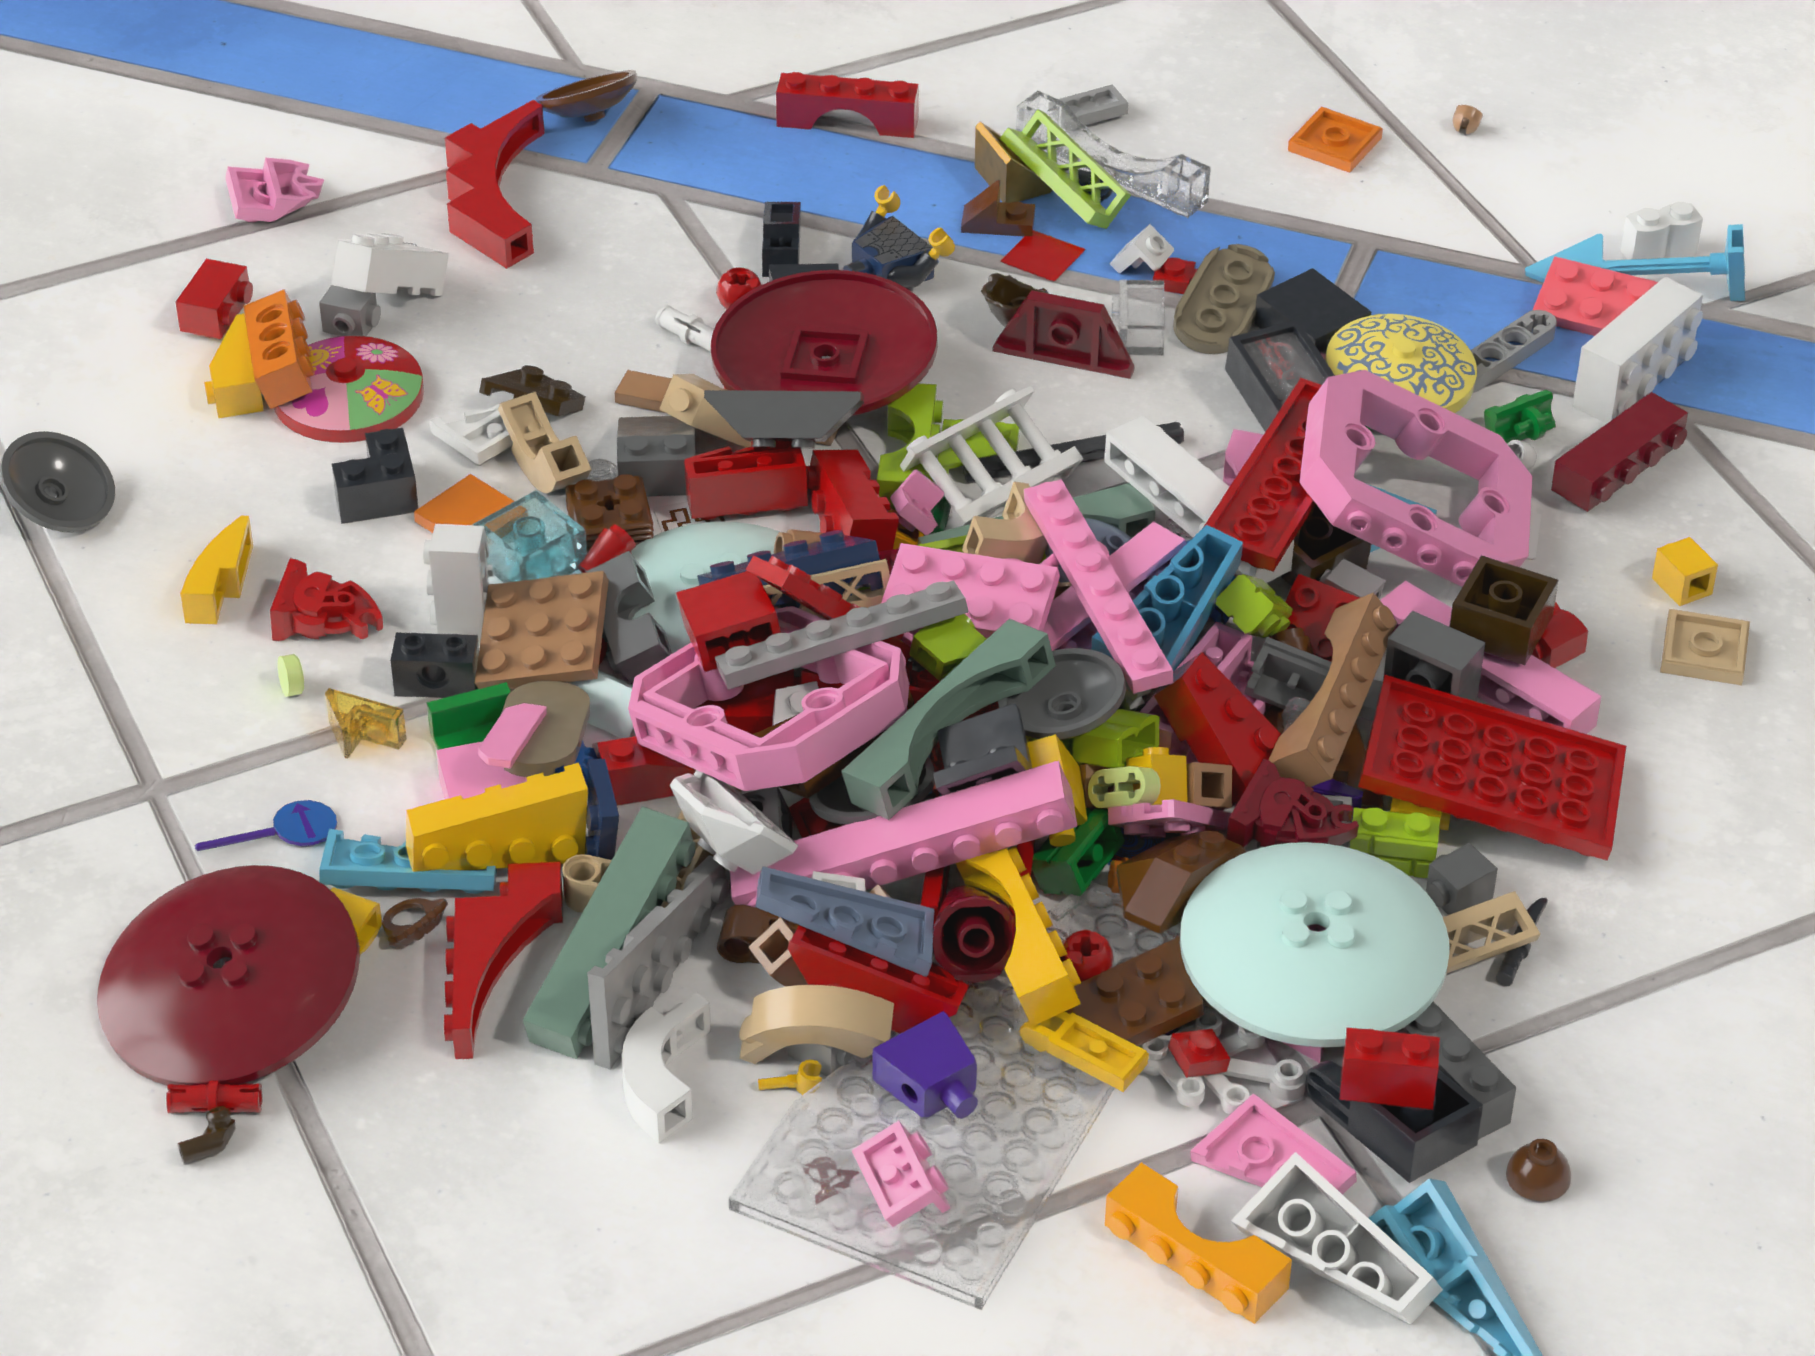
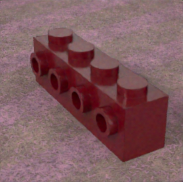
M1650 392L1555 460L1551 491L1587 512L1599 503L1606 502L1614 492L1625 484L1632 483L1637 475L1648 467L1655 466L1663 456L1673 449H1678L1684 443L1687 437V430L1685 428L1688 412Z

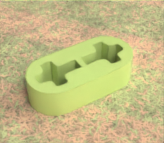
M1127 766L1101 769L1096 771L1089 781V799L1095 807L1105 809L1140 803H1150L1152 805L1160 794V778L1155 770L1146 767ZM1141 783L1140 789L1133 791V784ZM1114 784L1115 792H1108V787Z

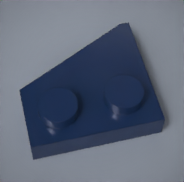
M589 759L586 820L588 836H586L585 855L612 860L616 850L619 812L606 760Z

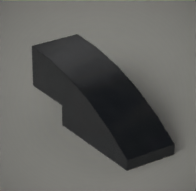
M765 202L762 277H769V265L799 264L801 202Z

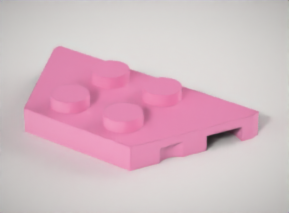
M1171 799L1162 800L1161 805L1140 803L1108 808V825L1124 828V835H1140V838L1158 839L1166 838V833H1180L1181 836L1205 830L1228 831L1229 817L1232 813Z

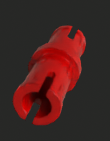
M210 1080L208 1084H168L166 1107L169 1114L185 1112L207 1113L210 1109L219 1106L227 1107L230 1112L261 1113L263 1094L261 1084L230 1085L220 1084L219 1080Z

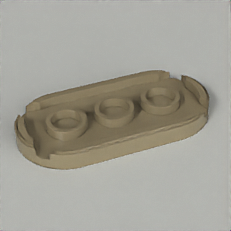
M1242 244L1228 245V249L1219 250L1220 247L1211 250L1203 259L1174 312V332L1177 338L1188 348L1205 354L1228 352L1230 337L1247 333L1251 328L1257 312V294L1272 288L1275 276L1273 266L1271 268L1268 264L1269 259L1264 253L1253 247Z
M560 681L531 682L511 691L507 696L502 713L507 707L527 703L547 706V714L511 769L504 768V770L521 777H528L543 773L545 777L555 774V768L574 764L578 757L590 717V698L588 694L578 686Z

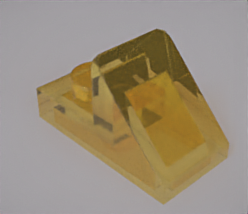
M328 688L325 692L329 724L345 759L350 757L362 739L398 750L407 740L403 709Z

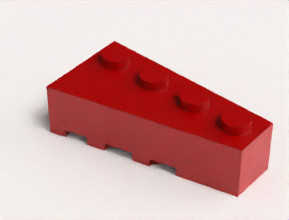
M858 449L813 450L810 466H806L807 489H810L812 494L813 513L818 514L820 518V532L826 533L843 530L844 535L876 540L878 553L879 551L893 549L899 517L896 512H887V510H890V502L887 497H879L880 486L876 480H870L871 471Z

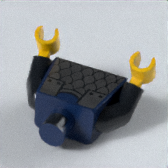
M882 185L876 189L874 198L879 206L876 212L871 211L861 231L853 240L851 247L852 263L844 266L843 270L873 274L896 282L905 288L918 287L923 282L934 278V268L939 263L938 257L951 255L955 250V243L943 228H936L929 235V243L931 244L929 245L893 215L885 218L887 213H893L898 210L901 203L895 191L889 197L890 191L885 185Z

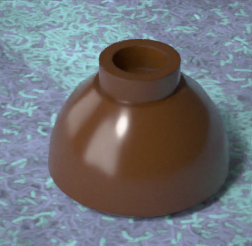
M1536 1139L1520 1147L1512 1155L1506 1168V1178L1510 1187L1520 1196L1529 1200L1544 1202L1555 1200L1567 1192L1571 1184V1169L1565 1155L1552 1141Z

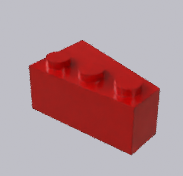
M751 441V447L732 452V449L727 446L685 458L686 492L691 518L710 520L723 515H753L759 511L777 509L790 511L797 507L808 506L806 464L802 450L791 448V441H776V448H753V441Z
M1201 652L1173 672L1174 683L1161 686L1154 697L1180 742L1187 741L1198 763L1232 765L1233 805L1240 800L1263 759L1269 760L1276 742L1282 734Z

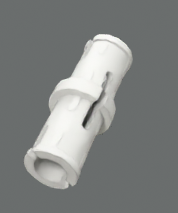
M668 304L661 307L656 316V324L659 327L679 335L680 340L690 345L693 342L711 352V338L714 328L704 324L703 319L696 315L688 316Z

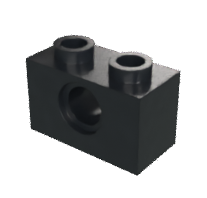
M396 632L390 659L394 696L446 698L477 690L475 677L479 655L478 635Z

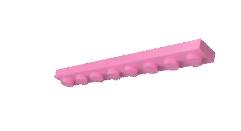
M1062 479L1044 482L1038 486L1024 489V500L1114 661L1121 667L1124 678L1133 694L1174 683L1173 669Z

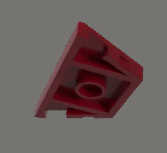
M1031 290L997 337L992 352L1131 379L1135 370V365L1104 304Z

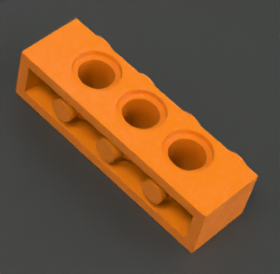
M285 289L244 305L254 380L269 408H275L311 393L310 377L314 376L315 372L309 360V357L312 356L311 351L305 340L308 338L306 328L302 322L305 320V316L298 301H290Z

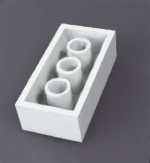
M1664 277L1583 345L1572 406L1608 423L1638 402L1642 397L1652 392L1655 386L1664 378H1670L1675 369L1682 362L1689 361L1696 352L1698 342L1695 340L1696 332L1703 318V312L1700 311L1703 294Z

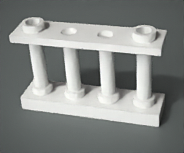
M1031 385L1018 392L1015 389L1006 391L996 400L995 404L929 439L925 435L921 436L906 448L908 453L900 464L901 469L905 472L921 463L935 484L944 492L945 498L953 507L951 509L953 515L948 521L945 530L971 524L974 516L997 517L1004 511L1014 482L1028 483L1030 487H1034L1044 482H1053L1061 479L1063 481L1073 474L1083 460L1075 446L1063 453H1060L1059 450L1054 451L1023 407L1034 393ZM1011 416L1042 459L1040 465L1033 469L1030 466H1024L995 426V423ZM981 431L1012 474L1011 481L1004 485L1000 482L995 483L965 439ZM951 447L983 491L981 497L974 501L970 498L965 499L935 455Z

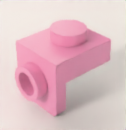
M914 470L890 497L898 513L899 523L911 532L917 528L923 534L929 535L937 526L931 510L944 496V492L920 471Z

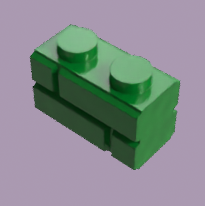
M1086 808L1087 821L1082 825L1074 827L1076 840L1066 846H1053L1050 844L1048 837L1043 845L1034 853L1032 871L1040 889L1045 894L1060 895L1063 892L1065 895L1081 896L1090 886L1091 881L1095 880L1122 847L1125 838L1120 827L1108 825V809L1094 808L1091 811L1090 808Z

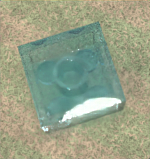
M537 490L473 524V526H484L490 551L487 565H493L494 575L503 583L570 575L579 570L578 565L587 555L585 529Z

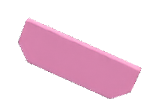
M523 703L505 708L478 748L479 757L487 765L511 769L547 714V706Z

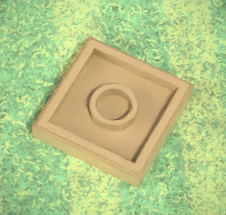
M1669 609L1660 673L1742 685L1750 621Z

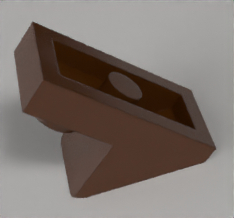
M997 180L964 205L961 233L1032 236L1035 204L1000 202V180Z

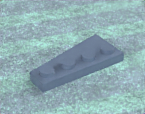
M762 867L758 879L755 907L925 977L928 976L932 965L933 908Z

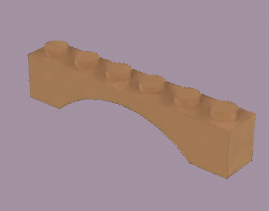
M1374 592L1334 610L1324 633L1333 647L1329 672L1321 688L1307 708L1278 738L1269 758V761L1276 765L1280 777L1294 778L1305 782V785L1310 787L1332 779L1387 648L1388 638L1393 633L1397 624L1391 610L1383 605Z

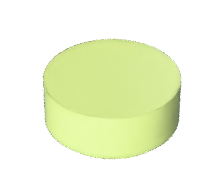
M295 654L279 656L278 675L284 695L288 697L302 694L304 691V676L298 656Z

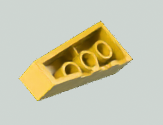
M579 763L564 766L565 771L544 777L543 773L528 776L526 777L527 782L501 788V784L484 788V793L464 799L459 795L406 810V850L413 872L486 869L487 866L508 868V864L560 862V864H564L567 859L573 856L585 855L588 787Z

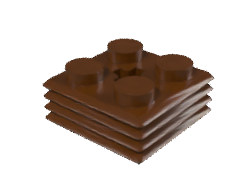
M622 474L610 480L593 481L584 479L576 484L565 487L566 507L578 554L588 553L603 528L609 529L613 524L624 529L636 545L654 537L653 520L642 477Z

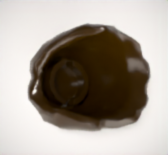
M994 273L988 277V282L983 285L981 293L985 297L991 313L1005 327L1031 290L1048 293L1045 288L1035 289L1031 285L1018 281L1010 274L1005 276Z

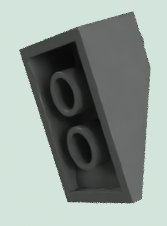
M673 416L619 417L617 431L618 476L629 474L642 477L647 497L687 495L684 459L696 456L695 427Z

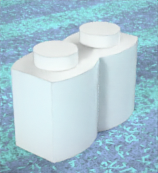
M1675 202L1662 207L1660 210L1643 208L1632 212L1626 216L1621 253L1627 260L1692 257L1698 250L1703 217L1692 203Z

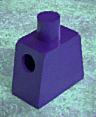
M944 1011L873 1048V1080L920 1117L928 1118L948 1107L957 1118L962 1119L969 1116L976 1109L978 1099L974 1096L973 1092L977 1088V1062Z

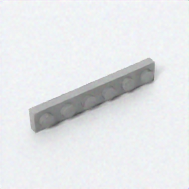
M954 580L950 582H936L929 585L925 590L909 595H895L886 602L872 607L854 608L847 612L846 615L828 621L817 620L808 624L806 628L794 632L773 634L766 641L750 646L733 647L725 654L716 656L715 661L718 672L729 690L968 613V607L964 595Z

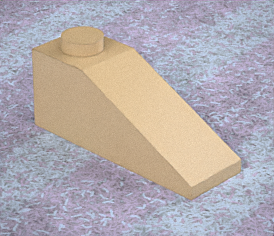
M673 374L660 406L661 411L690 426L743 447H751V441L742 438L704 398V390L724 389L695 374Z

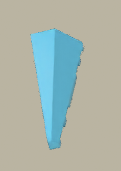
M1428 1179L1396 1205H1384L1369 1217L1375 1225L1432 1275L1443 1290L1433 1301L1468 1331L1477 1334L1494 1348L1493 1351L1498 1356H1543L1445 1181Z

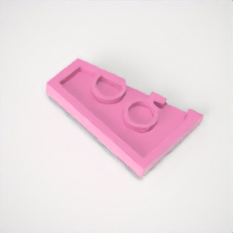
M1254 1093L1190 1151L1191 1161L1263 1187L1295 1152L1341 1194H1344L1357 1182L1354 1169Z

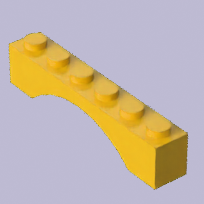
M1014 846L1008 850L1004 848L956 863L965 885L983 889L995 895L1015 912L1016 934L1012 952L1004 969L1031 1027L1080 1005L1081 1003L1074 986L1081 984V981L1070 959L1061 962L1060 957L1066 955L1067 952L1056 930L1047 933L1046 929L1053 926V923L1042 901L1035 905L1033 904V900L1040 897L1029 873L1022 877L1019 875L1026 868L1016 847Z

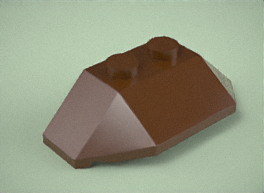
M1205 830L1168 838L1117 865L1116 874L1120 897L1123 903L1124 919L1158 934L1182 922L1185 907L1196 887L1216 868L1246 853L1242 845L1225 839V836L1219 832Z

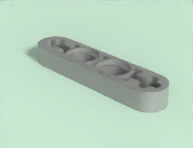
M1532 310L1473 348L1471 352L1477 366L1473 393L1481 390L1552 342L1557 322L1555 316L1547 311ZM1514 341L1522 343L1523 345H1512L1507 342ZM1483 358H1496L1499 361H1488Z

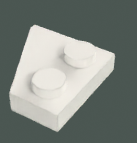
M499 405L493 406L490 409L464 412L465 420L444 424L441 417L430 420L432 434L477 465H481L513 444L499 413Z

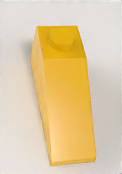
M244 313L237 314L209 365L211 381L204 382L208 404L216 405L218 418L264 411L262 394L254 380Z

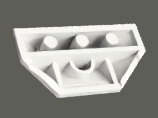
M696 770L694 775L687 773L675 777L671 782L670 787L686 821L689 822L690 828L701 837L698 845L713 854V859L728 870L735 872L738 867H741L754 875L761 871L763 866L769 867L793 854L797 849L798 845L733 786Z

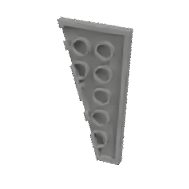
M709 855L687 876L683 891L674 889L668 894L667 903L669 905L666 908L656 906L627 934L623 950L613 948L606 954L605 962L608 964L604 968L594 966L588 972L595 1065L611 1070L620 1054H622L623 1044L630 1028L646 1010L653 1006L660 992L665 993L668 990L674 970L679 963H684L688 959L692 942L698 933L706 931L711 913L716 905L722 904L725 901L729 892L730 881L726 879L725 867L713 859L714 856Z

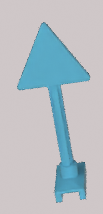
M1743 224L1728 225L1725 252L1710 253V256L1605 261L1603 260V235L1596 234L1525 268V275L1542 283H1544L1554 256L1628 275L1710 272V275H1726L1730 301H1745Z

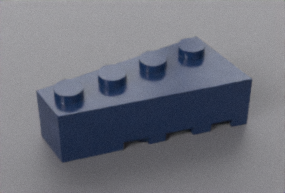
M835 530L820 534V541L807 544L806 540L787 543L783 545L784 551L772 555L770 551L751 553L747 555V562L734 565V561H724L710 566L711 572L698 575L697 577L699 585L745 572L753 556L767 562L771 556H774L809 575L878 561L880 558L876 540L848 536L843 534V530ZM880 571L864 574L856 586L868 587L871 591L882 589ZM853 577L842 580L849 584ZM761 580L763 586H764V585H769V584H767L766 582H764V581ZM834 581L823 583L841 595L845 591V588ZM782 593L775 606L780 605V608L791 606L799 608L801 606L800 603Z

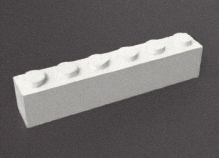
M1144 415L1106 432L1105 463L1188 534L1194 537L1204 527L1229 486L1217 477L1210 468L1205 467L1193 457L1186 448L1180 446L1169 437L1161 427L1156 426ZM1294 540L1274 572L1255 568L1249 563L1241 561L1235 574H1246L1263 579L1267 583L1291 571Z

